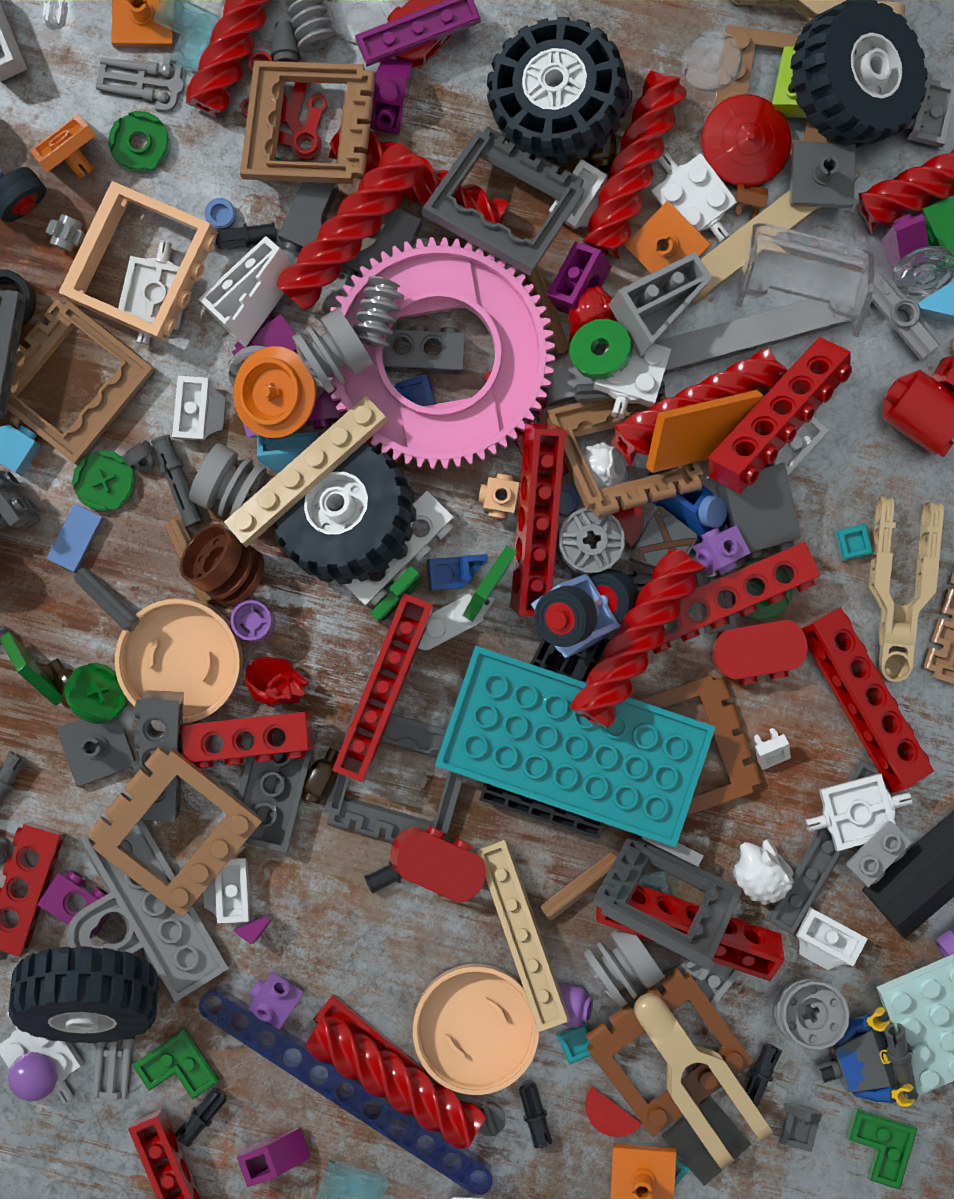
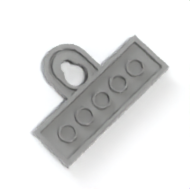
M139 820L120 845L170 883L175 878V875L143 820ZM87 833L78 838L79 843L109 894L83 908L73 916L66 929V947L110 948L115 951H125L132 954L141 949L148 962L155 968L159 981L172 1003L177 1002L229 969L193 906L181 917L92 848L95 842L87 836ZM113 913L121 916L127 926V933L121 942L116 944L106 943L102 946H97L91 942L90 933L98 926L100 919L104 915Z

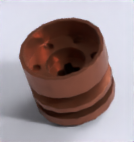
M211 524L201 529L188 543L181 557L179 569L181 576L186 581L204 591L223 606L233 607L246 600L259 585L264 573L265 561L259 551L250 545L245 547L227 528L221 524Z

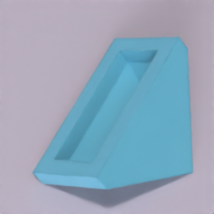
M319 431L296 433L270 440H265V437H257V460L279 473L319 438Z

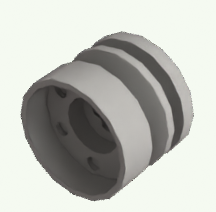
M339 308L320 318L325 330L323 335L320 336L310 325L306 327L313 340L310 343L306 344L299 332L292 336L299 358L313 380L321 385L328 394L335 390L328 379L333 373L341 385L346 383L341 370L344 366H347L357 376L374 365L365 347Z
M217 443L208 453L196 474L189 492V500L207 510L220 500L218 515L224 518L230 512V517L263 487L267 468L257 464L252 470L253 460L250 458L245 459L237 468L238 453L221 443Z
M586 508L572 513L563 523L557 537V552L561 562L571 572L581 576L584 574L591 576L610 569L620 558L625 546L624 531L620 522L612 514L596 517L593 509L586 510ZM588 533H591L593 538L599 539L595 549H591L589 544L583 543Z
M616 929L610 933L615 944L614 949L610 951L604 943L599 941L596 944L604 956L597 959L590 948L583 953L587 958L589 971L606 996L615 1001L620 1008H623L628 1003L621 994V990L626 988L635 999L638 997V994L633 985L634 981L638 979L646 988L650 989L663 980L665 976L637 935Z
M804 978L792 981L780 990L775 1000L774 1017L777 1027L786 1038L807 1049L821 1050L833 1046L843 1038L849 1026L850 1012L845 998L836 988L825 982ZM806 1005L815 1009L811 1012V1019L802 1017L806 1012L804 1008Z

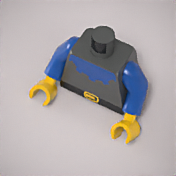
M879 1007L872 1016L866 1014L849 1019V1026L843 1038L830 1047L834 1060L817 1065L822 1082L827 1083L840 1078L843 1088L847 1092H851L855 1097L875 1102H897L902 1107L910 1106L916 1100L907 1099L903 1091L910 1092L914 1087L911 1084H904L897 1090L895 1086L899 1085V1082L895 1077L892 1063L887 1058V1046L882 1031L891 1023V1020L883 1022L878 1019V1016L883 1015L886 1010L883 1007Z

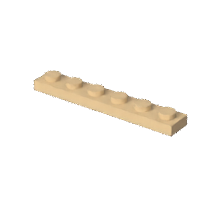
M365 396L227 518L224 523L245 547H248L389 420Z
M502 840L476 850L477 855L481 857L484 863L485 878L538 1032L570 1022L567 1008L508 840Z

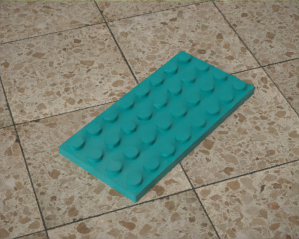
M475 645L435 766L676 848L716 727L632 698H628L626 701L616 705V718L609 728L600 725L596 727L570 709L575 696L586 687L585 682Z

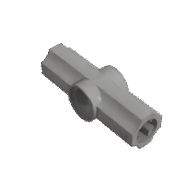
M885 271L863 288V292L885 317L888 328L897 332L920 360L943 343L920 315L917 304L904 296ZM899 309L904 310L908 314V322H901L896 316V311Z

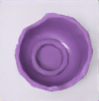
M29 1052L16 1058L8 1074L10 1090L19 1099L30 1102L38 1101L48 1096L53 1091L58 1080L56 1064L49 1056L39 1052Z

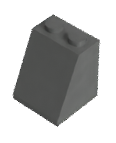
M785 463L763 468L756 482L753 485H748L741 494L721 483L716 487L718 497L723 498L727 504L726 520L728 522V529L737 525L750 551V554L745 556L747 561L765 556L763 550L775 547L776 552L786 550L794 546L793 541L801 538Z

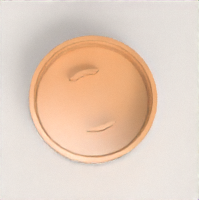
M170 598L153 603L135 614L139 618L140 623L134 631L122 630L116 645L115 671L124 695L134 707L136 700H140L146 690L184 692L183 724L201 720L221 708L230 699L239 684L243 669V650L239 636L232 630L231 622L224 614L203 601L191 598Z
M464 964L454 967L435 978L419 999L413 1020V1042L417 1056L428 1074L450 1090L468 1095H484L502 1090L515 1082L526 1071L537 1050L539 1032L523 985L518 979L503 969L487 964Z

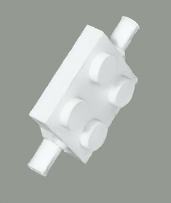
M668 152L664 154V157L661 156L658 162L667 171L668 175L662 183L651 190V194L662 207L666 201H670L699 232L710 229L720 243L727 239L730 234L721 224L720 220L728 210L737 204V201H735L734 196L707 163L703 155L700 153L690 162L679 167Z
M160 240L156 258L144 259L130 256L118 309L153 324L180 267L168 261L172 243L167 241L165 243L163 240ZM184 309L181 310V312H180V314H179V316H178V318H177V320H178V326H177V329H176L177 331H179V327H180V323H181V318H182V314H183V310H184ZM139 332L136 342L149 345L150 337Z
M654 343L640 358L633 346L632 357L628 365L621 372L618 370L613 374V377L595 381L594 390L607 393L616 399L613 411L611 412L614 418L617 416L619 407L621 409L618 419L625 417L628 403H638L648 407H652L655 404L671 348Z
M878 773L819 789L823 803V815L805 819L806 825H811L807 826L809 833L827 828L831 833L835 850L840 851L865 844L887 821L895 824L896 808L912 805L913 803L912 799H908L911 798L909 792L891 797L885 788L882 774Z
M15 1026L16 1030H14L11 1036L0 1043V1055L10 1069L16 1058L29 1052H39L49 1056L56 1064L58 1075L54 1090L62 1104L71 1100L74 1095L68 1088L65 1080L70 1073L84 1064L73 1045L64 1041H51L42 1037L37 1038L27 1032L18 1030L17 1026Z

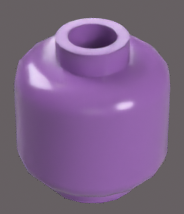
M566 983L558 984L571 1020L561 1025L579 1028L584 1022L588 1023L592 1013L593 998L589 997L587 989Z

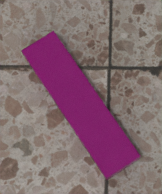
M444 0L355 35V40L365 65L368 67L481 23V17L474 0Z

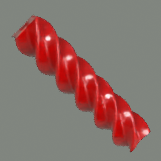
M272 0L225 1L223 16L215 24L211 34L210 45L202 53L198 72L190 80L187 87L186 103L188 105L198 108L214 118H217L216 113H221L229 106L230 92L228 87L241 79L243 69L240 59L248 56L255 47L253 31L265 24L267 13L264 4Z
M650 70L643 85V95L634 106L631 124L623 134L620 152L611 164L609 180L601 189L598 198V208L591 215L587 225V236L582 240L588 246L600 249L605 255L620 259L617 248L624 245L631 236L628 220L636 216L642 208L640 191L648 187L653 181L654 174L651 163L659 159L664 153L665 146L662 135L670 131L676 123L673 106L682 102L687 95V90L680 84L681 78L677 76H666Z
M341 126L330 141L331 150L328 158L337 159ZM370 130L368 151L364 153L367 155L365 174L377 168L382 154L389 147L397 143H379L377 136ZM418 156L428 166H424L423 175L419 183L413 188L403 191V198L419 201L424 207L448 173V170L434 171L427 159ZM461 185L453 196L457 204L466 209L473 208L481 212L484 219L493 224H502L506 217L505 213L509 202L501 198L488 199L484 190L478 185Z
M403 142L389 147L382 154L378 167L363 176L357 192L350 194L342 201L337 216L328 219L318 231L317 240L306 244L301 249L296 264L289 266L280 274L276 286L302 309L311 308L319 300L322 287L331 284L338 278L342 269V263L352 260L357 256L362 246V240L378 231L383 215L393 212L398 208L403 197V191L411 189L419 183L423 175L424 166L428 165L416 156Z
M954 149L949 154H941L929 159L921 167L907 169L892 180L879 182L868 191L858 193L859 203L857 210L865 219L870 232H874L878 223L894 225L893 222L902 217L906 210L922 212V209L930 205L933 197L948 199L953 196Z
M769 348L760 350L750 359L734 363L724 372L713 374L704 379L700 384L683 389L675 397L661 400L649 410L640 411L627 418L623 423L615 424V435L612 439V445L622 453L628 465L632 466L637 453L649 455L659 412L754 390L761 393L763 388L771 389L787 372V368L775 359Z
M682 549L668 550L667 555L654 568L651 581L639 592L635 607L623 618L619 633L607 644L603 653V660L598 662L589 673L586 687L573 699L570 707L572 711L581 715L596 727L600 725L609 728L614 723L616 705L626 701L631 695L632 678L641 675L647 669L649 663L648 651L659 647L664 641V625L678 618L681 612L680 598L690 595L697 586L696 572L705 569L704 565L692 559Z
M323 1015L304 1045L316 1060L323 1063H333L337 1072L344 1078L360 1080L362 1086L369 1094L376 1097H387L390 1105L397 1112L414 1114L416 1121L425 1130L441 1131L445 1141L454 1148H469L486 1119L483 1112L477 1106L469 1102L459 1101L455 1093L443 1085L432 1084L424 1072L416 1068L405 1067L402 1060L396 1054L390 1051L378 1050L376 1044L369 1037L359 1033H352L348 1025L337 1017Z

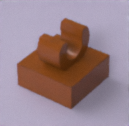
M738 184L735 191V201H737L736 214L740 215L742 208L745 205H750L753 207L752 218L757 216L760 212L759 207H766L769 196L768 188L761 186L744 187V185Z

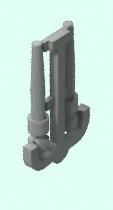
M163 56V64L161 66L156 62L142 63L100 58L95 88L112 93L142 97L143 100L148 101L157 99L155 110L168 112L177 105L178 95L184 91L185 86L181 80L182 67L180 63L174 58ZM111 65L139 70L138 76L106 72V66ZM171 65L175 67L174 77L169 81L145 77V72L152 75L161 73L162 76L171 77L173 72ZM106 79L137 85L136 88L105 85L104 82ZM143 85L169 89L171 92L170 101L167 104H163L168 101L169 97L166 90L155 91L153 88L146 87L143 89Z
M135 1038L122 1039L121 1048H123V1051L117 1050V1042H110V1050H104L107 1047V1042L94 1043L96 1047L94 1098L127 1099L131 1054ZM104 1057H109L107 1090L100 1091ZM116 1057H123L121 1092H114Z

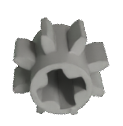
M62 214L59 221L50 219L45 232L52 236L50 240L51 245L70 253L73 247L77 246L80 248L86 236L81 231L83 223Z

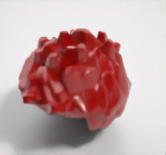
M600 286L587 288L579 299L578 307L569 309L568 319L571 324L569 344L575 333L586 323L596 319H610L617 322L615 315L608 306L612 297Z
M266 656L255 658L245 668L247 688L251 697L261 704H266L268 707L273 708L280 704L299 703V697L305 696L302 686L308 685L309 682L303 677L302 673L293 669V665L283 657L273 658Z

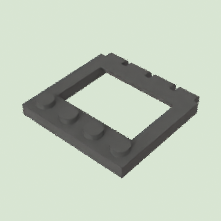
M487 127L484 132L477 130L423 207L421 215L531 276L583 197L585 191L582 188L584 179L566 169L560 176L557 174L560 166L547 159L536 157L534 161L531 160L533 153L522 152L511 141L507 146L504 145L506 137L490 127ZM480 157L559 201L533 241L527 238L520 239L511 234V229L500 223L493 224L484 219L481 212L473 208L466 209L456 203V199L453 197Z
M354 703L346 734L359 705L358 703ZM392 713L381 742L437 758L447 729ZM451 771L448 772L434 822L345 797L350 778L338 773L335 786L327 798L324 812L330 813L327 825L348 830L352 819L357 821L354 829L355 833L378 839L380 830L383 828L386 829L384 841L393 843L395 838L407 828L418 826L427 830L430 825L445 832L444 838L446 839L464 776Z
M628 837L597 891L593 903L602 909L601 914L678 953L690 962L708 969L743 889L643 839L638 840L635 837ZM649 863L706 892L687 934L628 905Z

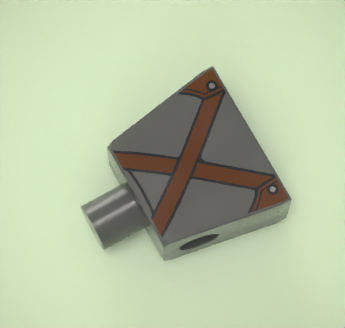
M658 505L628 560L654 569L657 563L667 555L668 550L682 549L692 559L697 561L696 552L692 548L698 535Z

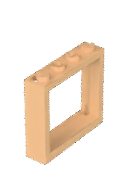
M112 181L58 293L70 302L166 344L172 330L177 329V318L181 310L185 309L190 302V291L194 282L198 281L204 272V261L208 253L213 252L215 249L213 244L218 232L209 222ZM129 201L197 230L153 324L85 294Z

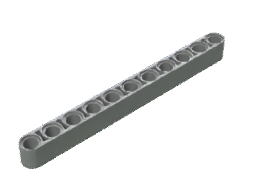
M855 286L656 341L655 344L671 348L664 375L858 322L870 317V312L862 286ZM573 364L554 369L552 376L544 377L551 382L550 388H543V391L547 394V405L552 406L575 400L574 387L577 384H592L596 380L583 376Z

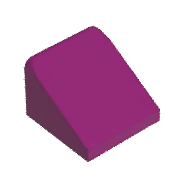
M269 913L242 924L233 931L252 945L274 919L273 915Z

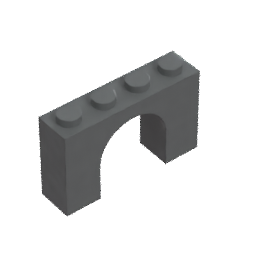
M302 182L278 233L279 240L283 243L282 247L285 250L299 255L301 249L306 244L317 240L318 231L324 224L325 218L339 190L337 183ZM398 208L390 212L378 239L368 248L359 251L352 260L342 263L340 274L351 279L352 275L362 278L360 267L364 266L371 270V258L381 263L382 251L392 257L393 246L404 252V242L408 241L411 247H413L422 228L421 219Z

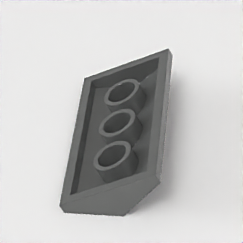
M280 728L275 730L272 735L273 743L279 747L285 742L286 736L284 731ZM312 730L313 743L315 746L318 731ZM252 736L250 748L254 745V736ZM313 750L305 751L306 757L287 759L286 753L274 754L275 760L256 762L255 756L247 757L237 799L263 819L245 843L288 853Z

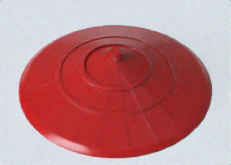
M749 94L729 97L714 107L706 118L701 135V145L705 160L718 177L736 186L742 184L744 187L764 184L778 175L789 158L792 144L790 127L783 113L776 110L769 100Z

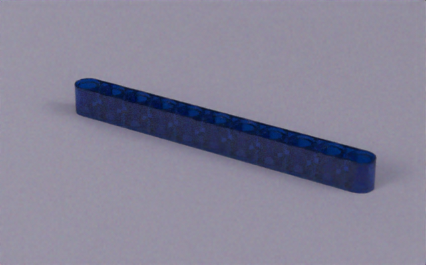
M213 987L200 998L198 1009L205 1019L472 1194L483 1195L491 1189L493 1184L492 1168L483 1158L467 1148L457 1149L452 1147L445 1141L441 1131L425 1130L416 1121L414 1114L397 1112L390 1105L387 1097H376L369 1094L362 1086L360 1080L344 1078L337 1072L333 1063L316 1060L308 1052L307 1047L304 1046L306 1042L283 1027L279 1030L270 1023L260 1020L253 1012L248 1010V1004L225 989ZM208 997H218L222 1002V1009L219 1011L211 1010L207 1005ZM237 1013L244 1014L249 1020L248 1027H237L234 1024L233 1016ZM260 1032H271L275 1037V1043L272 1045L263 1044L259 1038ZM290 1048L299 1050L302 1059L299 1062L289 1061L286 1057V1050ZM315 1066L325 1067L328 1071V1077L323 1080L316 1079L312 1074V1068ZM343 1083L351 1084L354 1087L355 1093L350 1097L342 1096L338 1091V1086ZM374 1100L380 1104L381 1111L376 1114H370L365 1110L364 1104ZM402 1118L407 1122L408 1127L403 1131H396L390 1123L393 1119ZM427 1135L435 1143L432 1147L424 1149L418 1145L417 1139ZM449 1153H455L461 1158V1161L455 1166H450L444 1162L443 1158ZM481 1170L487 1174V1179L482 1183H475L471 1180L470 1175L474 1171Z

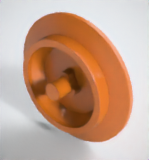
M278 346L262 348L250 355L238 370L233 388L234 405L241 421L252 432L267 438L286 437L298 431L309 419L316 401V383L299 358L298 353Z

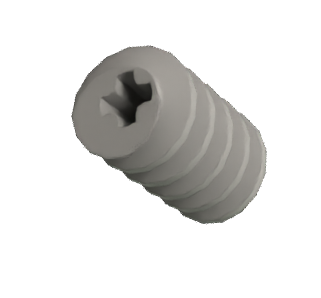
M285 0L286 5L289 6V15L293 18L291 22L293 28L296 29L295 37L299 41V50L302 52H314L327 46V39L334 35V30L330 28L324 29V27L331 23L329 17H321L328 12L327 6L318 5L324 0Z
M369 276L368 283L372 287H367L364 290V295L369 299L361 300L360 306L365 311L357 312L356 318L361 323L354 324L352 328L361 343L373 347H389V343L382 339V336L393 334V331L386 327L387 323L397 322V319L390 315V311H400L401 307L394 303V299H404L405 296L397 290L400 287L399 284L382 277Z

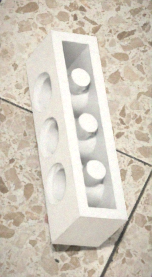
M428 491L413 504L416 508V521L411 522L410 527L412 528L415 523L423 521L429 525V533L421 538L412 534L410 541H405L404 543L408 548L407 555L400 560L393 558L388 563L390 567L386 570V575L381 581L375 582L369 579L360 582L358 579H352L351 584H344L366 607L370 603L376 606L388 594L385 588L392 581L395 582L408 569L407 566L414 559L420 562L432 550L428 545L436 537L442 540L454 528L450 524L454 517Z

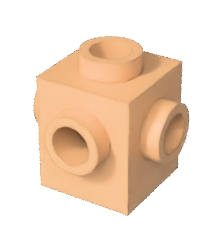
M497 473L495 478H488L487 485L481 484L478 502L484 503L483 512H489L488 517L507 520V516H514V511L518 509L520 490L518 488L520 482L513 481V476ZM498 490H505L508 496L505 500L501 501L496 498L495 493Z

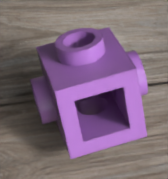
M737 525L721 533L717 527L701 535L703 542L693 546L696 552V559L706 567L704 570L707 575L716 570L722 575L738 567L735 562L736 560L750 554Z
M272 971L266 982L260 979L250 993L254 1000L248 1010L253 1012L260 1020L268 1022L280 1030L304 992L292 985L286 978L280 977Z

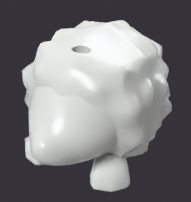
M601 442L581 450L598 489L629 482V475L626 466L629 465L622 453L615 447ZM635 459L633 461L632 466H635L636 464Z
M769 838L763 841L762 848L749 842L741 844V856L734 866L733 876L738 886L743 889L745 895H748L752 901H759L763 905L775 903L785 898L794 883L792 878L794 872L790 865L777 854L778 852L773 842Z

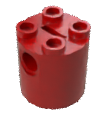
M921 369L898 377L884 396L883 420L932 454H939L944 457L954 444L952 441L954 437V392Z

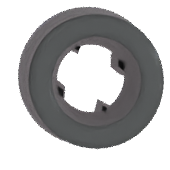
M282 20L275 24L271 49L273 61L298 62L301 58L295 31L290 21Z

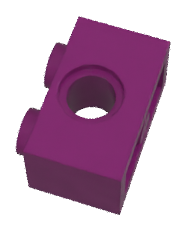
M575 241L547 296L558 311L569 314V309L578 307L579 299L587 288L602 287L612 266L600 249Z
M64 870L56 875L37 905L68 925L73 916L80 911L72 903V898L75 894H80L84 897L86 901L85 907L109 893L99 887H96L94 890L85 884L86 878L74 870L67 872ZM111 913L104 915L100 919L98 926L91 931L90 939L97 935Z

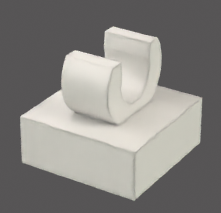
M773 728L769 729L771 740L763 742L758 734L754 736L757 761L762 770L791 759L790 747L785 735L778 736L777 731Z

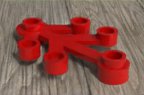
M264 51L254 52L248 60L250 72L253 74L254 61H273L271 56ZM295 82L290 101L283 94L280 122L288 124L293 134L279 131L278 144L291 147L294 155L299 159L311 160L321 151V139L316 132L321 115L327 111V100L321 94H314L310 97V112L305 127H303L298 116L306 89L312 83ZM250 97L245 98L240 105L241 111L246 118L248 112L245 111V107L249 104ZM317 100L324 103L320 109L313 107V103ZM304 141H309L312 143L310 149L304 150L301 148V144Z

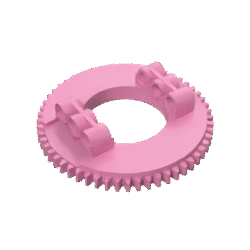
M430 237L427 247L424 246L421 239H417L415 249L411 247L408 241L404 242V252L393 246L392 257L382 251V262L379 263L374 258H371L372 269L369 270L361 266L360 271L363 277L351 276L355 286H343L347 297L338 295L336 297L337 302L341 305L339 309L351 327L356 323H361L356 318L357 312L365 311L360 306L361 300L369 299L364 295L365 288L372 287L368 283V277H382L399 284L400 287L397 290L405 296L404 299H394V303L401 307V310L390 311V315L397 320L467 308L477 315L487 327L493 340L495 350L493 369L485 385L472 398L421 406L406 399L391 384L384 369V347H373L363 344L374 363L373 366L357 376L347 366L341 368L346 381L343 385H341L334 373L329 376L333 377L330 382L337 389L330 395L332 400H342L336 406L337 411L348 412L367 396L389 420L370 437L372 438L371 444L376 447L381 445V453L388 454L392 451L393 461L395 462L401 456H404L405 465L407 466L410 465L413 459H417L418 468L421 469L425 461H429L431 470H434L437 462L441 461L443 469L447 470L449 461H453L456 468H460L461 459L463 458L471 466L473 465L474 455H477L481 461H485L484 451L486 450L493 456L497 455L495 445L498 444L506 449L508 447L506 438L516 441L518 437L515 430L518 429L522 432L525 430L523 421H534L535 417L530 410L540 412L541 405L536 399L545 400L547 394L540 388H550L551 382L544 377L553 375L554 369L546 365L555 361V356L547 354V352L554 350L555 344L546 341L553 337V331L544 330V328L550 325L551 321L550 318H540L546 313L545 306L536 307L541 300L540 295L530 296L534 286L533 284L522 286L526 276L522 274L514 277L517 268L512 266L505 269L506 262L499 260L496 263V256L492 254L484 256V250L478 248L475 252L472 251V243L469 241L463 249L460 247V241L457 238L451 247L448 245L446 237H443L440 246H437L434 238ZM331 307L330 311H333L338 307ZM387 323L386 327L391 329L394 323ZM383 335L382 339L386 341L387 335Z

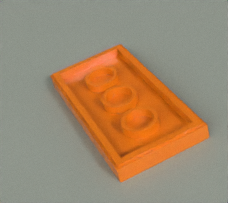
M754 390L659 412L646 468L654 473L708 459L712 452L758 404L764 395Z

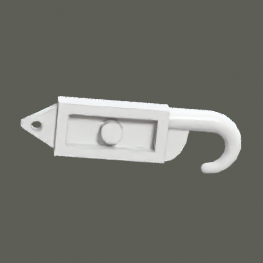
M470 593L433 612L418 648L424 651L430 650L484 621L483 617L495 598H488L490 603L488 605L484 604L473 622L462 616L473 597Z

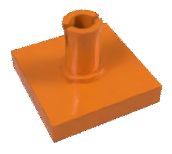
M112 0L111 44L114 48H174L175 0Z
M77 114L32 148L30 152L46 173L64 160L76 177L80 179L86 175L78 165L81 164L88 173L92 171L93 165L89 163L79 148L96 136V134L85 120Z
M666 201L624 246L652 274L694 252L700 257L712 244L670 201Z
M613 1143L610 1199H674L676 1148Z

